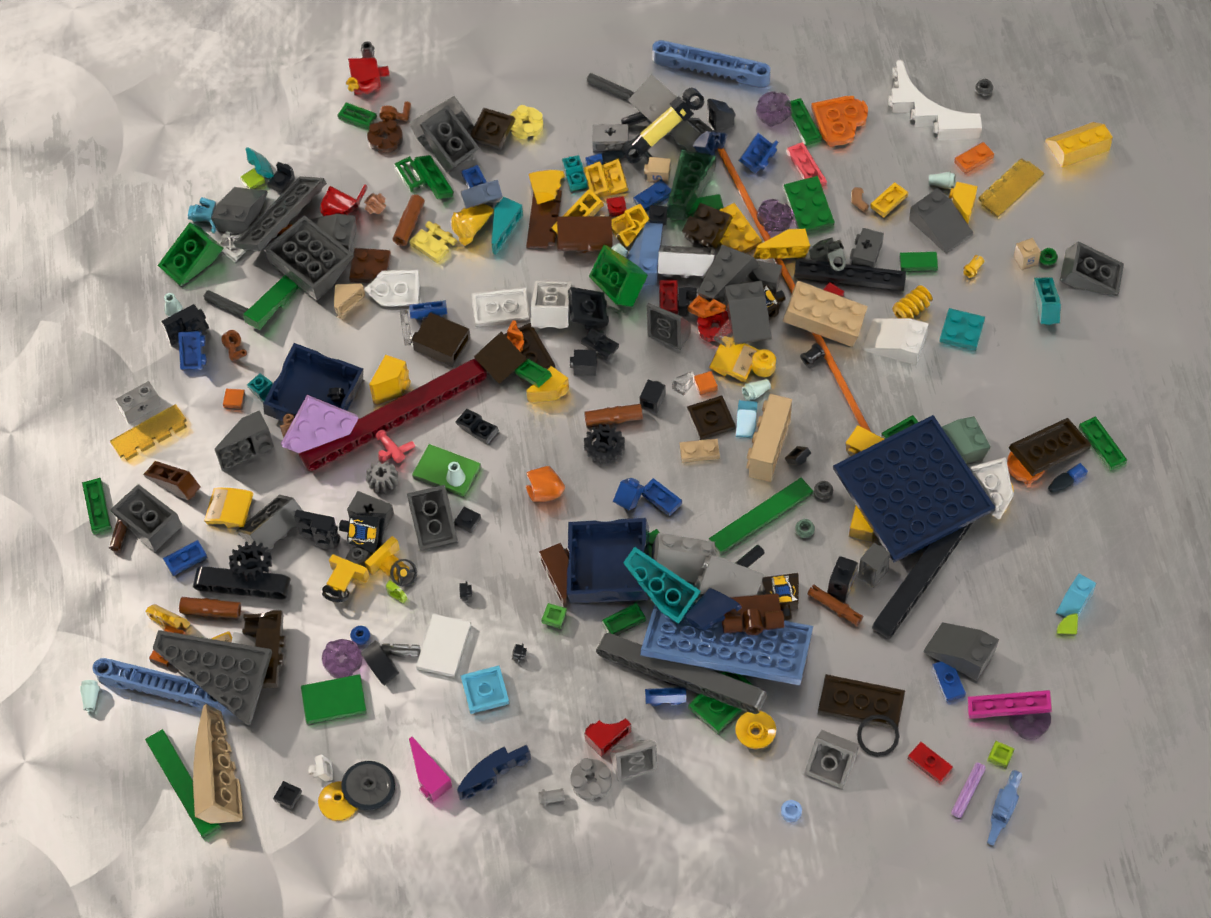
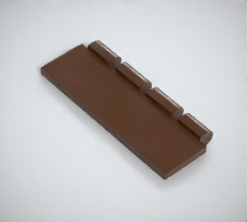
M557 190L555 199L541 204H537L533 192L526 248L548 249V246H555L557 234L552 229V226L557 222V217H559L562 197L561 190Z

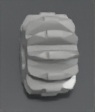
M387 460L384 464H381L380 461H378V465L371 463V469L366 471V482L369 484V488L371 490L375 489L377 493L383 490L385 494L388 488L393 490V485H397V478L399 476L393 464L389 465Z

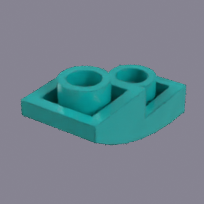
M247 147L245 149L247 161L255 166L256 172L268 179L274 176L268 160L262 154Z
M580 156L563 158L562 163L570 191L588 188Z
M259 373L247 384V387L264 403L273 382Z

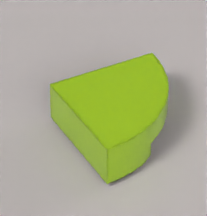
M389 580L386 584L387 594L397 601L404 603L407 600L406 594L399 586Z
M1069 614L1062 619L1057 626L1056 633L1077 634L1078 614Z

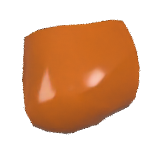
M550 466L527 472L531 485H526L525 487L533 502L552 501L563 494L565 485Z

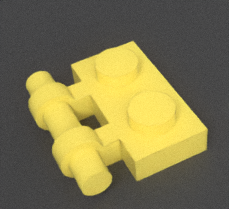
M428 221L425 227L429 231L425 232L421 229L410 240V245L438 263L449 252V247L446 245L450 243L454 246L457 243V239L450 232L442 230L441 226L437 223L433 224ZM436 235H438V236H440L442 239L437 240V239L434 238V237H435Z

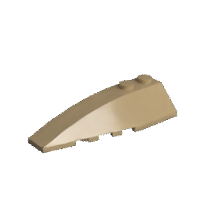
M205 704L198 727L193 766L195 817L210 824L238 822L243 820L241 787L239 779H235L233 772L236 770L235 763L230 760V744L227 743L224 737L227 735L222 713Z

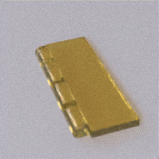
M1021 158L1000 179L993 183L989 190L987 189L981 194L978 199L985 209L999 218L1040 180L1045 173L1030 161L1026 162Z
M174 404L110 440V443L119 457H124L128 461L139 455L136 449L139 448L141 452H144L155 446L154 439L160 443L171 437L170 430H173L176 434L187 428L184 423L187 420L177 405Z

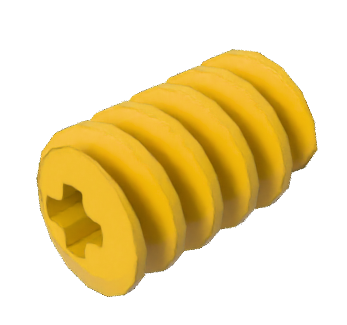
M919 285L910 294L905 295L899 302H896L892 310L897 318L914 319V316L919 315V311L923 312L925 308L930 306L929 301H932L933 297L924 286Z

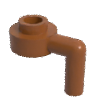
M404 102L403 113H399L393 106H383L380 108L379 117L383 121H395L396 119L408 121L411 103Z
M229 330L222 335V344L225 348L229 349L231 361H236L247 355L245 349L236 352V348L241 344V337L237 331Z

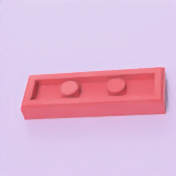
M803 142L787 148L788 155L803 179L818 176L821 186L827 185L825 177Z

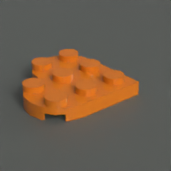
M843 96L811 103V109L820 134L828 146L844 145L853 142L856 127L866 123L868 106L863 100L861 102L858 99H854V96Z

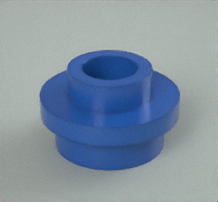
M365 626L353 628L350 633L352 642L357 645L366 644L370 639L369 629Z

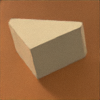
M335 284L334 308L338 318L365 297L362 284Z

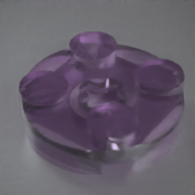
M771 91L759 98L756 113L761 122L769 127H773L791 116V102L786 94ZM772 106L777 107L776 110L771 111Z
M777 199L763 201L757 211L759 223L764 226L765 231L770 233L789 229L794 216L791 207L786 203L784 205L778 203L779 200Z
M347 639L330 641L326 644V648L322 653L323 667L334 678L352 676L362 665L361 650L354 641ZM344 655L347 659H344L341 663L337 658Z
M1049 712L1009 716L1010 727L1021 738L1027 740L1038 739L1048 731L1051 724V714ZM1028 715H1031L1035 718V720H1033L1032 723H1029V721L1024 717H1028Z

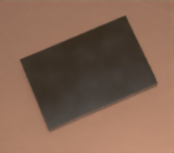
M531 323L519 327L518 329L522 331L524 347L521 353L527 359L545 369H548L550 366L555 368V363L535 329L531 327ZM519 377V379L521 380V382L526 381V380H524L523 378Z

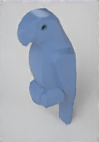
M1013 770L1009 775L1005 788L999 790L990 822L992 827L987 844L994 846L1001 829L1006 827L1019 799L1017 789L1022 779L1021 772Z

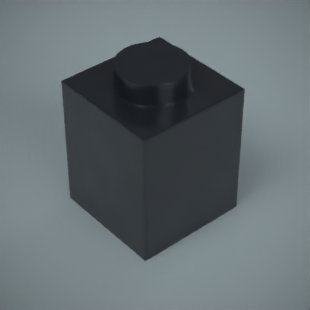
M574 349V357H570V368H573L574 375L596 376V350Z
M648 379L639 397L641 408L658 413L666 395V385L659 381Z

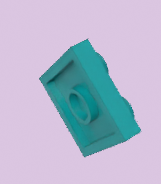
M949 308L939 342L976 351L985 317Z

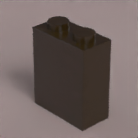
M430 312L427 318L422 320L418 332H415L412 336L414 351L453 367L471 339L470 330L467 327Z

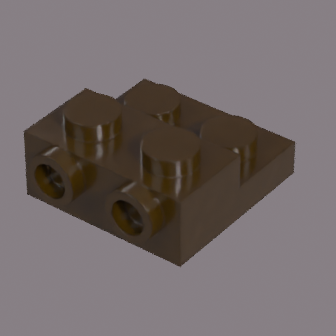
M700 203L694 216H689L681 232L685 235L684 238L690 242L697 241L705 248L709 249V247L717 249L733 217L731 214Z

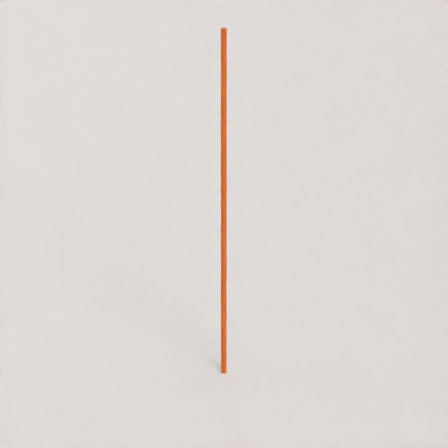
M725 148L717 149L763 240L771 239ZM773 258L777 265H782V276L792 294L795 283L783 260ZM812 333L817 344L824 350V358L859 426L871 432L823 337Z

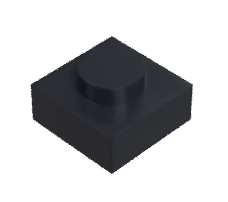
M650 206L649 223H663V225L667 226L668 207Z
M797 446L785 457V460L788 464L801 465L806 462L811 451L808 447Z
M463 507L454 524L472 533L481 519V514Z
M283 781L273 799L275 802L293 809L302 790Z

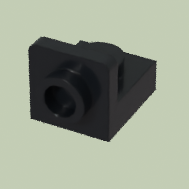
M277 162V171L269 180L268 187L283 193L294 181L295 176L290 165Z
M679 288V316H686V309H688L690 301L697 297V288Z

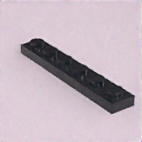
M796 258L794 277L904 291L907 271L846 264L841 271H834L831 269L829 262ZM834 263V265L840 267L841 263Z

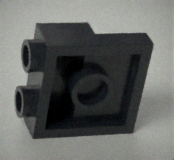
M575 287L568 289L571 322L585 324L586 329L593 328L602 331L609 323V316L606 311L607 301L605 300L604 292Z
M195 304L161 321L171 346L179 343L178 332L202 331V335H207L206 330L209 329L202 309L198 310Z
M296 510L294 517L300 535L305 538L314 537L315 544L323 549H335V546L339 545L340 534H338V525H336L334 517Z

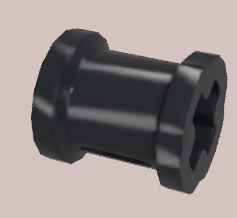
M814 343L809 351L800 355V358L810 368L814 366V362L819 358L825 357V352L820 345Z

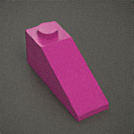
M410 737V746L420 784L419 791L426 799L429 797L434 802L452 788L451 779L413 737Z

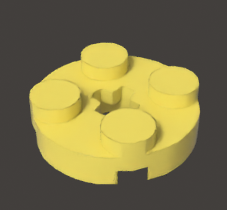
M520 105L510 114L516 119L510 130L515 137L528 139L527 137L529 136L535 137L541 133L543 129V115L537 109ZM523 121H529V124L523 125Z

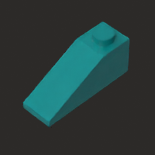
M503 197L494 207L493 254H497L523 217L522 204Z
M1053 277L1034 278L1040 323L1046 325L1060 323L1061 302Z

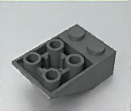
M260 410L241 418L214 449L221 470L231 468L241 461L249 460L253 456L267 452L274 447L269 428Z

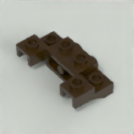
M272 610L260 614H244L245 625L242 628V633L256 637L255 647L267 648L272 651L262 688H278L279 673H281V666H284L285 656L282 654V648L286 647V636L282 634L283 612L282 610Z

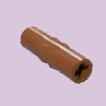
M415 194L411 195L392 238L395 244L399 246L407 245L425 203L423 197Z
M641 403L584 412L586 428L599 426V424L612 425L643 419Z
M181 597L179 612L204 617L239 619L241 603L218 599Z

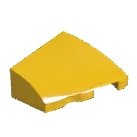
M543 170L529 173L537 204L555 199L556 192L561 186L560 180L565 178L564 171Z
M638 204L627 209L624 214L612 219V232L625 248L629 247L649 221V217L642 205Z
M156 604L149 606L145 611L149 619L164 627L169 624L176 629L180 626L187 630L190 625L187 619Z

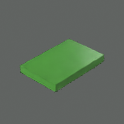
M429 444L412 476L436 487L445 485L447 491L465 497L481 467V463ZM451 462L459 463L466 477L463 484L458 487L450 485L446 480L448 465Z

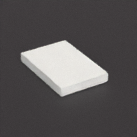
M526 288L472 294L475 328L511 324L513 320L516 323L530 322Z
M432 614L416 669L455 678L471 628V622Z

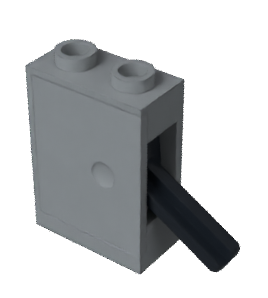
M651 74L628 99L639 112L622 118L621 124H628V127L647 120L652 123L671 107L670 103L677 96Z
M756 545L735 563L710 554L709 558L705 557L702 564L704 572L702 576H698L695 587H698L697 589L701 591V594H705L709 588H712L728 597L757 595L764 574L748 567L765 554L763 548L760 545Z

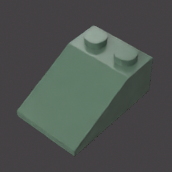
M975 416L958 419L942 426L966 464L983 460L991 448Z

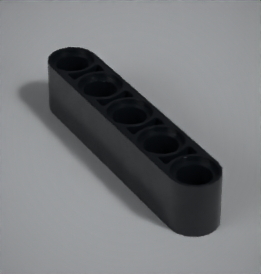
M200 566L196 570L193 588L202 592L283 600L287 598L291 579L283 574L263 572V578L258 575L255 581L252 577L246 581L244 576L238 579L237 574L233 575L232 569Z

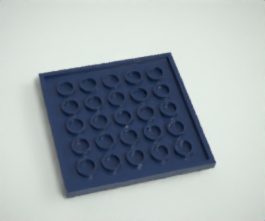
M934 415L833 465V470L880 543L889 551L893 563L995 511L996 508Z

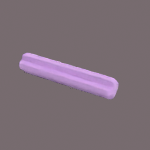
M978 762L975 763L952 809L951 814L957 818L962 817L985 771V765Z

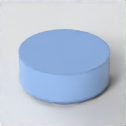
M795 800L784 802L781 807L783 819L788 822H795L800 819L802 814L801 805Z

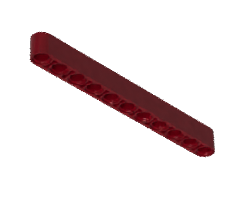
M472 359L358 419L349 435L301 452L299 457L308 471H315L374 440L378 431L385 430L389 432L481 383L487 378L488 373L476 359Z

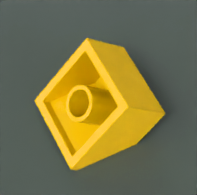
M385 354L369 384L373 404L379 405L401 397L404 391L409 389L411 380H409V370L407 369L406 361Z

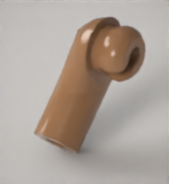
M855 187L851 191V203L862 212H866L869 205L862 200V193L864 191L860 187Z

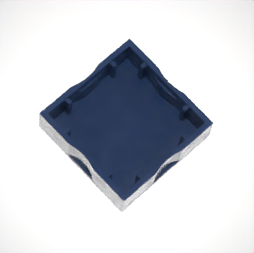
M293 343L283 363L282 371L274 381L263 403L264 414L283 421V417L286 414H292L295 418L307 395L348 411L363 381V368L339 359L329 358L318 351ZM330 388H343L346 396L340 402H333L330 397H327V394H329Z
M646 518L618 519L608 522L596 520L568 522V550L570 558L567 568V596L571 604L649 600V596L623 564L634 547L649 556V525Z

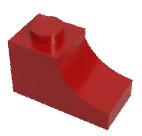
M626 718L614 724H605L599 720L586 728L584 733L585 741L603 757L632 732L631 723Z

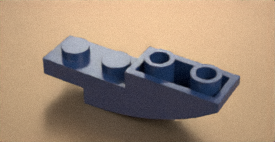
M524 745L509 753L504 746L481 760L465 776L457 788L459 799H470L482 790L486 791L493 788L497 784L496 775H504L513 767L527 764L531 760L528 746Z

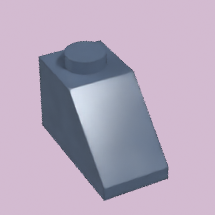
M498 180L461 191L465 209L494 202L503 197Z

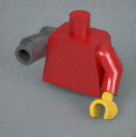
M369 41L362 44V58L348 59L351 77L348 78L346 85H349V91H354V95L361 93L370 94L375 89L381 87V77L390 76L388 66L378 67L377 60L374 58V46Z

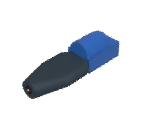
M611 150L602 154L585 157V162L587 166L597 162H601L604 165L616 159L620 160L624 155L621 150Z
M1079 463L1068 470L1067 473L1057 476L1048 486V489L1051 493L1064 490L1075 481L1087 475L1088 471Z

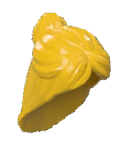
M483 204L468 209L463 208L460 212L453 213L451 228L459 237V242L462 245L470 244L475 234L483 227L489 217L493 215L494 209L491 206Z

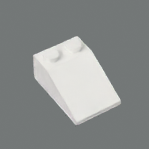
M535 281L531 302V327H555L562 329L569 326L568 289L571 287V282Z
M911 318L873 319L862 350L917 365L927 336L929 323Z

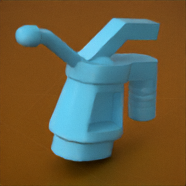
M201 197L199 203L209 208L195 204V206L190 205L188 220H193V222H210L212 226L211 233L214 234L216 226L211 218L216 208V201Z

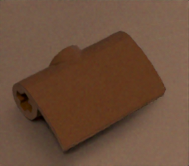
M610 216L557 217V251H577V253L587 254L593 251H601L603 245H607L610 248L613 247L612 219Z
M779 594L730 597L738 602L742 608L738 611L732 609L724 614L725 619L722 620L723 633L746 632L748 635H758L763 630L784 628V614L780 609Z

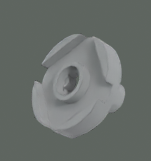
M584 758L571 772L573 790L577 796L584 800H594V798L603 797L611 788V771L606 764L599 760ZM588 776H595L594 778H595L597 781H596V782H593V781H592V782L589 784V783H587V782H588L587 777H588Z

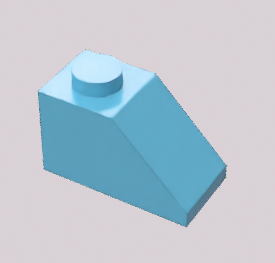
M1079 573L1069 587L1056 614L1063 618L1077 613L1079 616L1093 595L1096 583Z

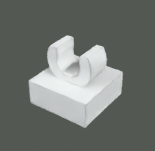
M323 755L316 756L315 764L308 766L309 775L313 774L314 778H321L325 782L334 780L332 761Z

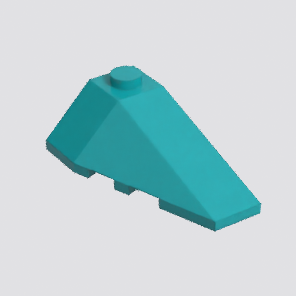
M636 547L633 548L623 562L661 613L677 624L682 621L686 613L700 597L701 591Z

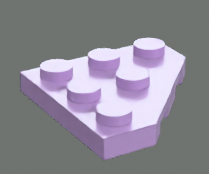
M307 395L285 434L281 445L297 453L304 452L349 435L359 418L351 412Z

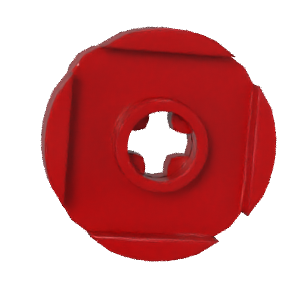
M727 311L705 318L699 317L697 320L698 333L707 342L717 341V343H720L723 337L730 338L732 336ZM714 323L719 324V328L712 326Z

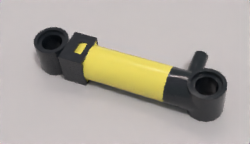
M695 88L686 89L682 96L683 100L678 96L670 103L671 107L632 141L625 142L622 145L621 151L627 161L637 163L642 157L649 161V157L653 156L648 150L682 120L685 122L694 115L691 110L702 108L704 105L702 94ZM697 96L695 101L690 102L692 97ZM632 149H635V152L629 155V152Z

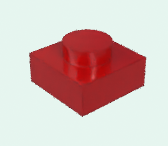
M624 196L606 199L610 217L620 216L627 210Z

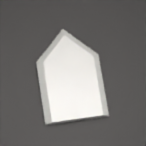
M419 270L381 271L364 290L382 307H401L419 304Z
M1005 457L969 467L996 507L995 511L991 512V514L998 519L1001 518L1014 496Z

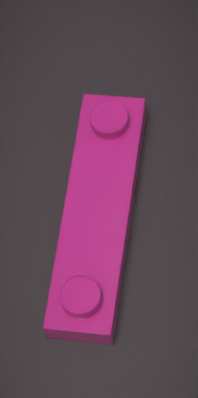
M1050 690L971 696L968 697L969 718L1052 712Z

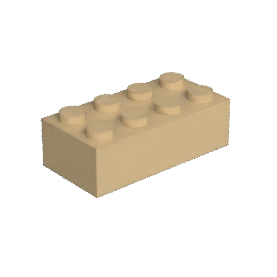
M797 281L792 291L783 322L853 347L858 338L868 306Z
M770 394L768 401L765 400L763 403L762 411L764 412L762 416H759L757 423L758 431L754 432L752 438L753 446L748 450L746 469H749V477L768 482L772 481L792 412V399Z

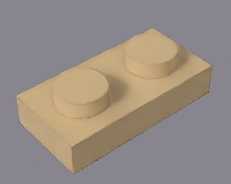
M718 439L679 442L682 463L720 459Z

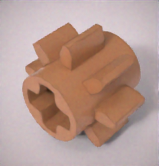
M371 193L364 201L366 204L365 210L370 215L372 213L380 214L386 207L384 203L386 198L381 193L378 195Z

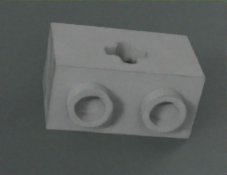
M628 124L593 125V152L621 150L622 145L629 140Z
M149 381L116 398L118 407L128 424L162 406L158 394Z

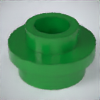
M1045 248L1041 251L1039 260L1044 265H1054L1057 262L1058 255L1054 249Z

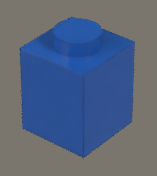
M634 478L622 480L613 502L627 510L635 508L644 486L640 485V482Z

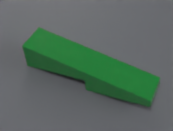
M284 275L243 314L245 323L261 330L280 306L283 308L299 286Z

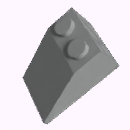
M638 740L630 746H619L610 751V759L617 780L621 781L657 769L655 741Z

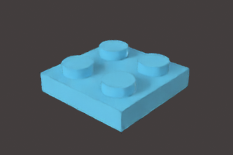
M500 665L460 675L470 714L510 704Z

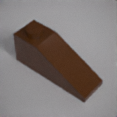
M154 461L143 474L147 479L170 493L186 500L194 497L201 487L189 471L158 461Z
M558 543L539 551V555L550 582L562 606L565 608L568 603L567 568L570 557L568 549H564L562 544Z

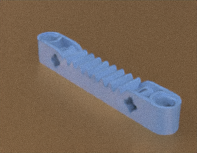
M663 40L656 41L652 45V59L658 65L675 69L682 67L687 69L689 67L691 71L696 69L697 72L703 70L704 74L710 72L711 75L716 73L718 77L723 75L724 78H727L729 76L731 80L735 78L739 83L763 88L770 83V66L762 62Z
M108 658L96 660L92 667L97 680L104 685L120 689H130L132 691L135 689L140 693L143 691L146 694L159 695L161 698L166 697L169 700L172 698L176 702L180 700L184 704L188 703L203 709L205 704L221 712L226 709L218 701H213V697L189 678Z

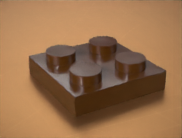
M354 248V257L349 276L350 282L371 283L381 271L389 270L390 250Z

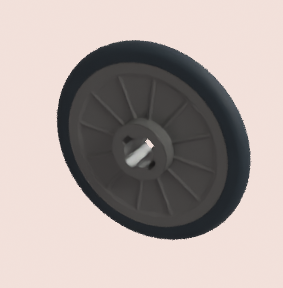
M358 762L345 772L341 783L342 793L352 806L361 810H375L387 804L392 798L395 791V779L391 771L379 762ZM366 783H369L371 786L368 788L365 785Z

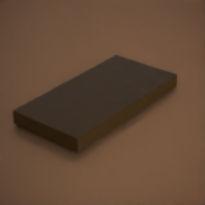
M1066 418L1010 444L1009 449L1027 471L1034 476L1090 449L1091 444L1070 419Z
M825 674L818 713L862 722L871 715L880 714L892 719L898 727L905 690ZM872 719L867 722V724L894 729L889 722L883 719Z

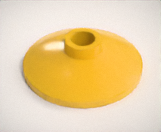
M760 711L759 714L746 712L738 719L735 732L738 740L744 746L751 749H761L771 744L774 740L776 724L772 717L763 711ZM757 730L759 731V734L754 735L752 734V731Z
M342 781L328 784L321 791L318 799L319 809L322 814L328 819L335 821L351 817L358 809L345 799L341 788ZM336 796H341L340 800H334Z

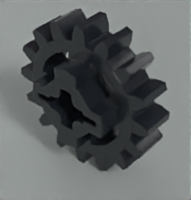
M599 424L598 429L592 427V433L587 431V437L584 438V451L587 452V457L592 456L593 462L599 459L600 464H602L603 460H606L609 464L610 459L617 461V455L622 456V450H625V438L622 437L621 431H616V426L610 429L609 424L605 428Z
M255 541L252 542V545H249L248 542H245L243 547L238 545V550L233 549V555L229 556V566L232 569L233 575L237 574L238 579L244 576L246 581L250 577L255 581L258 575L263 578V572L269 573V567L272 566V556L269 553L268 547L264 548L263 543L257 546Z

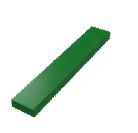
M801 477L711 536L709 541L715 542V550L722 555L812 495L813 490Z
M162 729L145 739L146 743L201 837L203 838L219 829L218 823L210 824L195 817L193 780L164 730Z

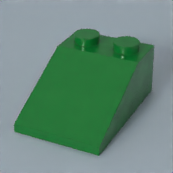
M189 222L158 266L176 283L183 286L212 264L224 248L202 228Z
M603 245L589 275L594 283L615 304L633 307L648 276L638 265L607 245Z

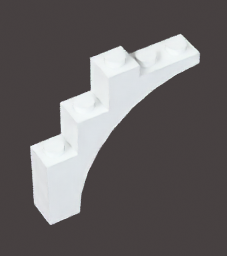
M896 60V66L892 68V77L896 78V81H894L891 96H888V106H891L892 113H910L915 127L933 126L934 133H937V140L980 139L982 123L979 113L954 111L929 100L910 81L905 70L904 61Z

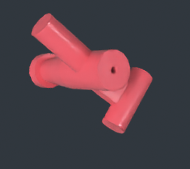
M380 430L375 435L386 450H380L378 453V461L381 464H384L391 457L396 463H401L405 459L403 453L415 448L413 441L398 447L387 436L385 430Z

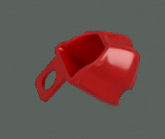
M366 184L363 186L357 199L329 186L321 202V214L323 216L333 214L349 215L359 207L368 186Z

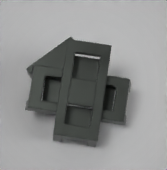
M833 238L819 241L809 250L810 260L826 255L831 269L834 271L843 270L846 265V259L841 240L833 241ZM836 257L841 259L840 267H836L833 263Z

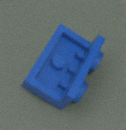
M757 133L738 161L754 173L760 169L763 171L769 163L767 159L776 153L777 149L775 147L779 142L775 140L771 143Z
M202 331L178 332L180 370L203 369V365L207 364L206 354H203L202 346H205V335H202Z

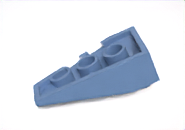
M647 222L627 255L628 260L638 265L648 275L643 285L657 286L658 256L662 240L663 223Z

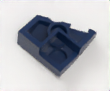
M706 131L696 139L693 147L705 164H712L716 149L724 148L728 134Z
M709 588L686 613L685 618L691 627L706 631L715 623L724 620V614L732 609L738 611L742 607L732 598Z

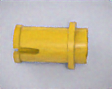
M975 255L970 263L964 266V275L969 278L975 277L977 270L984 263V259L981 256L978 258V255Z

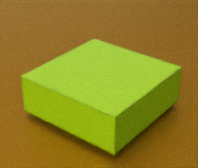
M255 168L240 176L241 181L249 189H256L265 183L264 177L259 175Z
M995 741L987 761L1007 769L1015 748Z

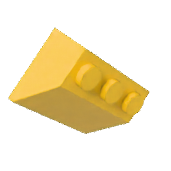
M1092 122L1047 138L1045 142L1060 166L1065 167L1109 151L1113 137L1105 124Z

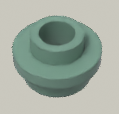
M802 519L797 522L795 531L798 536L809 538L814 534L815 526L810 520Z

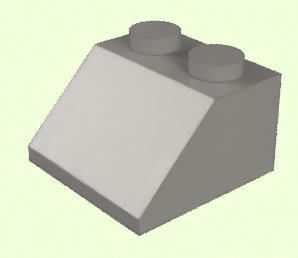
M821 730L815 739L804 774L843 789L860 745Z

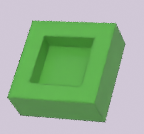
M548 603L541 619L542 624L561 629L567 608Z

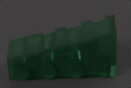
M681 150L668 201L667 218L683 221L686 219L715 171L717 156Z

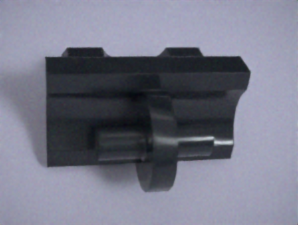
M593 328L581 340V344L586 346L588 350H596L607 361L610 360L619 348V344L608 338L606 333L603 331L598 332Z

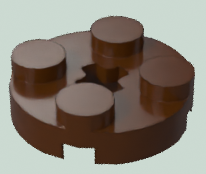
M380 121L369 126L367 139L372 149L374 148L380 153H390L395 151L400 143L402 144L403 134L396 121ZM383 135H389L387 139L382 137Z

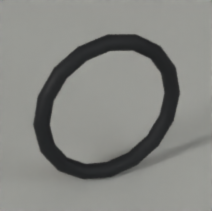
M880 714L871 715L864 719L857 731L858 743L862 750L869 755L877 757L891 753L898 745L900 737L899 729L895 722L889 717ZM872 719L886 720L894 728V743L884 752L871 751L862 742V729Z

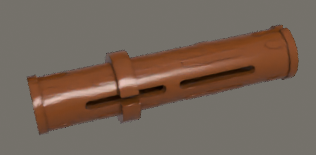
M815 584L810 587L807 595L837 613L839 618L848 620L856 627L861 623L863 615L851 609L849 604L840 602Z

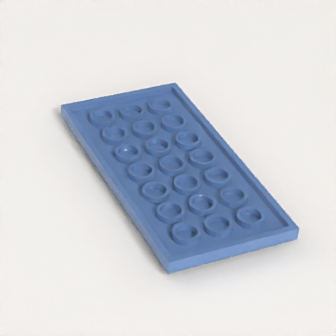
M654 605L640 655L801 685L813 626L784 621V628L763 630L758 635H748L746 632L723 633L721 621L715 623L708 630L702 631L691 627L685 617L677 624L662 614L657 606Z

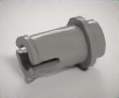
M563 788L550 791L543 789L542 792H538L539 803L544 804V806H547V803L565 801Z

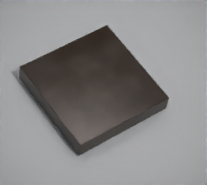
M483 108L470 136L475 142L501 149L516 119L514 116Z
M502 331L474 356L499 385L527 360Z
M722 395L687 406L688 414L700 440L736 429V425Z

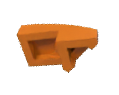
M700 295L688 306V312L701 318L726 310V305L715 299L710 302Z
M513 320L507 330V338L521 352L524 347L523 333L518 329L516 321Z

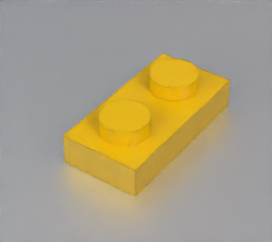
M894 182L871 203L870 208L884 218L908 197V191Z

